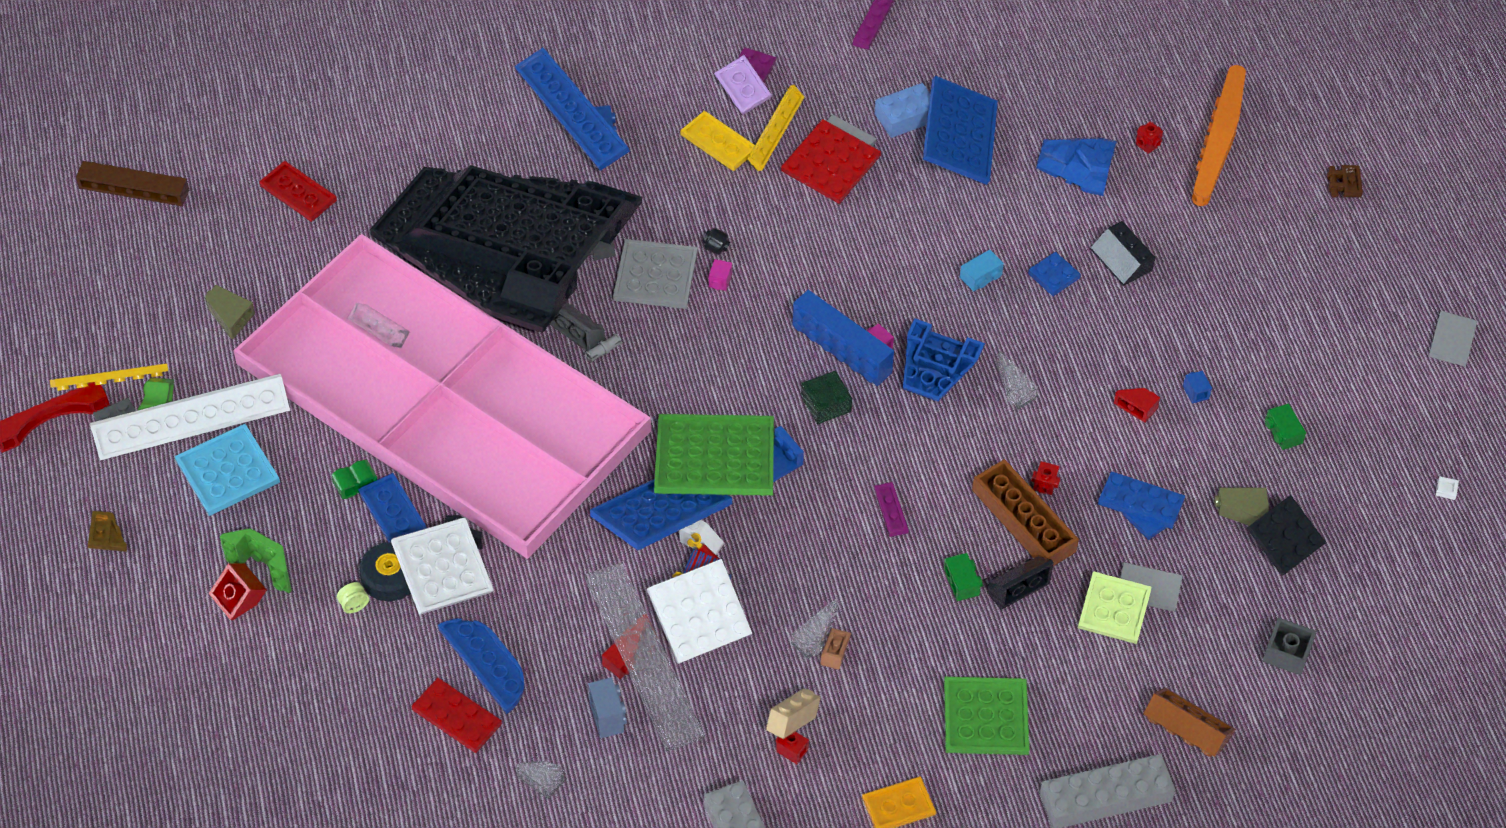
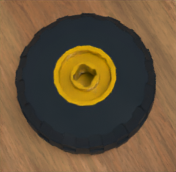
M381 543L372 547L364 554L359 565V575L362 586L367 594L377 600L387 602L401 600L411 594L392 543Z

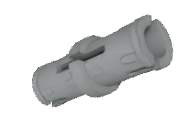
M614 334L607 340L598 342V345L586 351L585 355H587L588 361L593 362L621 345L620 336Z

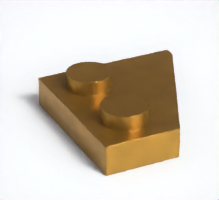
M92 511L88 548L127 552V544L123 540L121 530L116 524L113 513Z

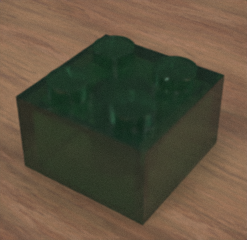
M836 370L801 383V398L817 425L852 412L853 398Z

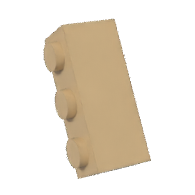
M803 688L771 708L766 730L782 739L786 738L816 718L821 697L814 694L813 691Z

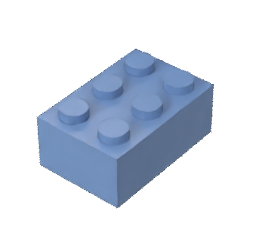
M920 83L875 101V115L891 138L927 125L930 93L924 84Z

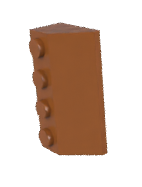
M1166 687L1153 694L1143 713L1151 723L1164 726L1168 733L1179 735L1184 738L1183 741L1186 744L1199 747L1201 752L1209 757H1215L1220 754L1236 731L1234 727Z

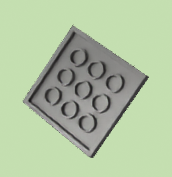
M625 239L613 301L687 309L698 247Z

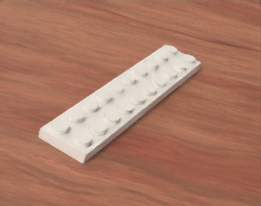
M277 374L92 422L90 426L99 458L104 460L290 411L282 376Z

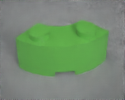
M151 377L146 381L143 389L145 396L138 410L172 402L174 379Z

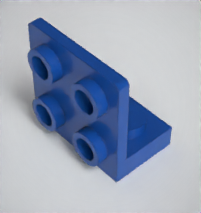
M782 426L777 427L774 433L773 482L802 466L804 451Z

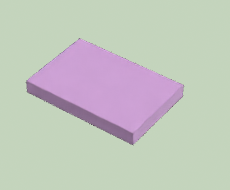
M745 55L714 73L742 115L772 97Z

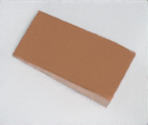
M834 628L831 629L821 656L820 664L822 666L840 669L851 633Z

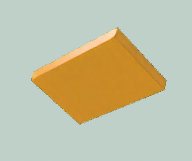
M921 776L862 794V800L874 828H896L936 815V810Z

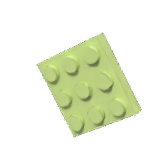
M1093 571L1078 628L1137 644L1152 587Z

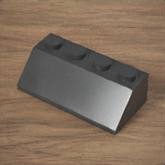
M567 302L549 324L585 351L597 346L598 342L606 340L605 329L602 325L596 324L588 315L582 314L575 306L569 305Z

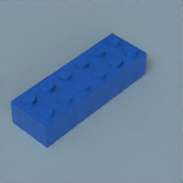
M809 289L793 302V326L797 331L807 335L811 341L818 343L825 351L832 353L839 361L850 366L854 372H858L868 382L875 384L877 387L892 374L894 350Z

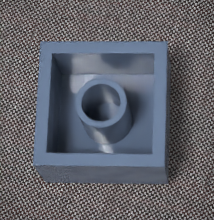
M612 677L588 683L590 707L600 739L624 733V724H627L626 708L624 702L620 701L619 685L614 684Z

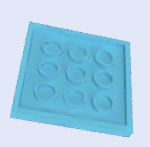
M246 424L175 456L177 464L209 516L280 483L278 475Z

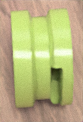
M353 582L340 589L337 594V600L344 612L355 613L368 604L369 596L360 583Z

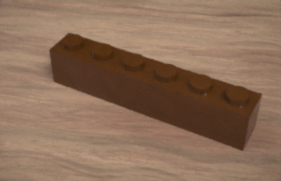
M83 161L76 175L79 189L182 207L189 193L187 178L96 162Z

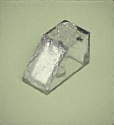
M548 760L518 763L515 766L516 776L547 799L564 783L563 769L557 764L553 765Z

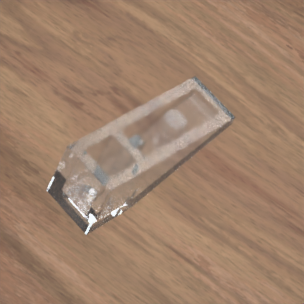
M1001 351L998 352L996 365L1006 398L1011 405L1020 410L1036 399L1038 387Z
M834 599L792 633L791 645L807 659L813 655H818L822 651L838 612V600Z

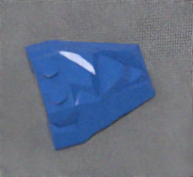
M1101 137L1044 139L1036 168L1055 178L1060 176L1066 179L1067 184L1071 185L1074 183L1080 186L1081 190L1086 193L1103 196L1117 141Z
M914 318L907 333L903 389L939 402L978 361L985 343L967 337L965 343L932 332V324Z

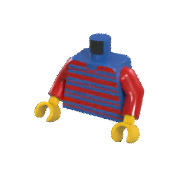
M698 533L691 535L695 542L691 538L687 541L688 546H696L697 549H693L683 574L720 560L704 543H700L701 536ZM675 572L673 578L682 575V573Z

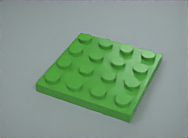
M944 678L946 753L1029 755L1027 679Z

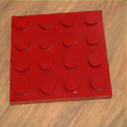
M822 119L781 166V171L840 204L880 158L881 151Z

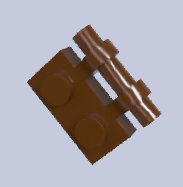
M1341 165L1340 170H1336L1335 166L1328 167L1327 179L1330 181L1328 188L1333 198L1338 197L1339 191H1343L1344 197H1362L1360 165Z

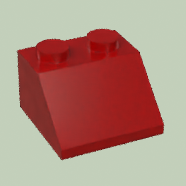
M228 563L208 594L230 620H234L255 607L267 589L245 563Z

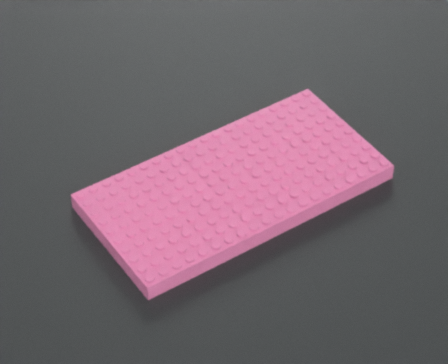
M360 234L233 350L237 365L258 379L281 374L286 396L289 400L527 559L651 432V417L363 234Z

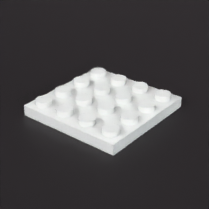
M465 517L391 540L419 615L494 591Z
M722 559L647 588L677 664L752 634Z

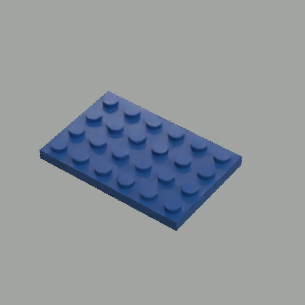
M935 75L931 85L923 160L987 185L990 182L998 101Z
M655 479L590 509V516L636 550H640L732 505V497L718 494L654 493Z

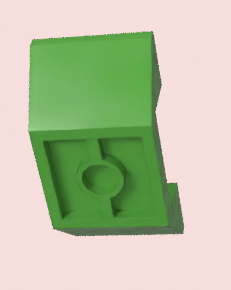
M251 528L224 533L220 536L227 562L245 563L251 556L255 561L267 564L270 569L273 586L279 591H285L290 594L292 589L282 545Z

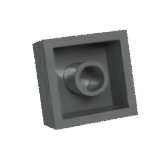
M1278 617L1262 662L1301 676L1317 631Z

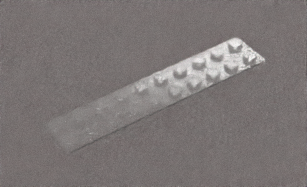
M618 563L586 573L584 578L666 751L704 739L705 734L623 564Z

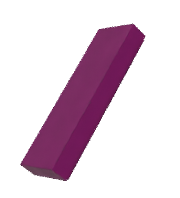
M893 482L875 485L874 492L889 537L907 534L909 529Z

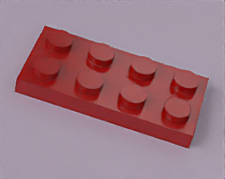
M286 161L282 162L259 181L260 187L311 222L337 201L336 195Z
M437 678L411 706L412 710L474 753H477L502 725V720L440 678Z

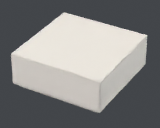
M1439 476L1436 496L1455 500L1459 481Z

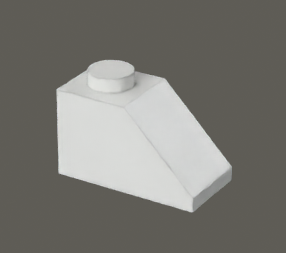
M702 520L679 530L680 542L687 546V541L690 538L695 542V539L691 537L693 533H698L701 536L700 543H704L716 555L724 544L713 529Z

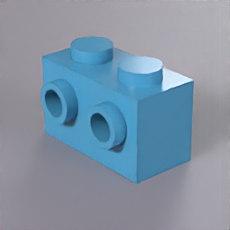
M989 249L962 265L960 278L974 292L979 288L985 287L989 282L999 279L1003 273L1004 263Z

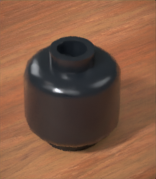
M717 228L707 230L702 243H704L706 250L719 255L722 251H727L730 241H728L727 233Z

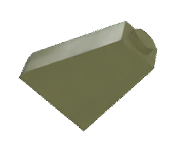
M218 285L209 290L205 296L207 309L231 339L238 335L255 314L253 302Z
M1219 488L1218 495L1214 496V506L1218 507V514L1220 516L1249 526L1269 511L1266 488Z

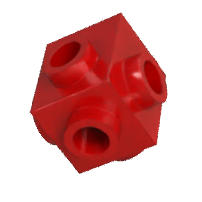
M1151 121L1141 125L1137 130L1135 144L1149 154L1161 145L1163 131Z
M1041 461L1038 471H1034L1031 482H1034L1033 490L1042 494L1052 495L1054 488L1058 489L1061 477H1058L1060 466Z

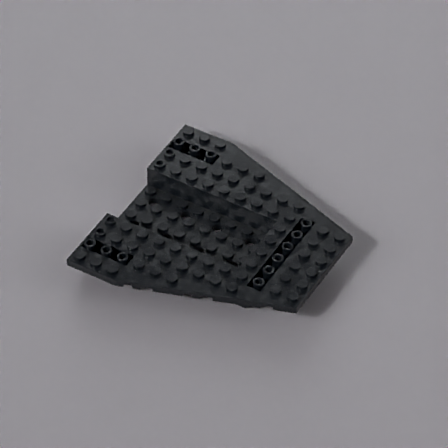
M473 165L463 170H457V172H447L443 168L423 167L372 226L370 234L492 317L543 333L577 289V270L599 241L608 244L612 243L641 205L642 196L594 181H586V184L578 183V180L561 182L559 178L530 176V179L521 178V175L508 177L501 173H495Z

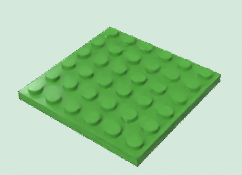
M659 414L654 493L773 495L774 416Z

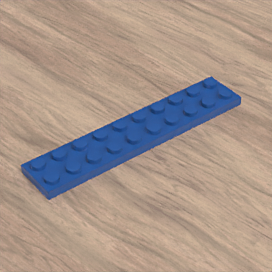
M544 47L514 66L520 76L600 171L630 152L624 141Z

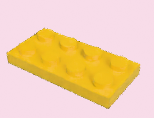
M703 111L681 129V136L732 171H735L748 160L750 153L755 147L753 143L706 111Z

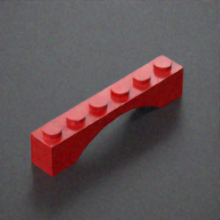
M90 382L87 387L70 390L63 395L0 420L1 453L20 446L32 430L52 418L73 413L93 415L97 410L100 411L104 407L110 406L102 385H95V382Z

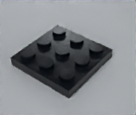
M1292 495L1286 497L1247 527V530L1281 576L1288 573L1326 543Z

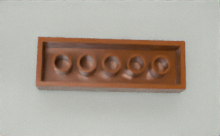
M1005 459L974 477L972 491L1033 558L1040 556L1051 559L1054 562L1053 566L1077 552L1078 537Z

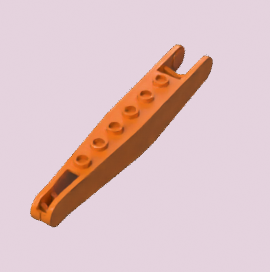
M1232 65L1229 68L1221 97L1216 99L1215 107H1217V110L1213 109L1211 120L1213 122L1209 123L1207 130L1210 134L1205 136L1203 144L1206 145V148L1202 147L1200 153L1202 161L1198 160L1196 171L1199 172L1193 190L1192 201L1198 206H1206L1210 202L1211 195L1236 135L1246 76L1245 68L1240 65Z

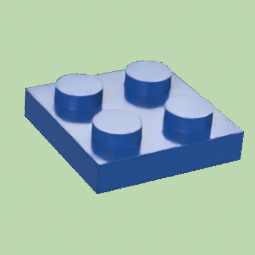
M1054 252L1028 270V274L1052 296L1073 284L1081 276L1057 252Z

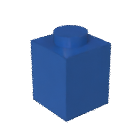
M1203 370L1185 375L1183 388L1191 403L1194 404L1208 400L1212 387Z

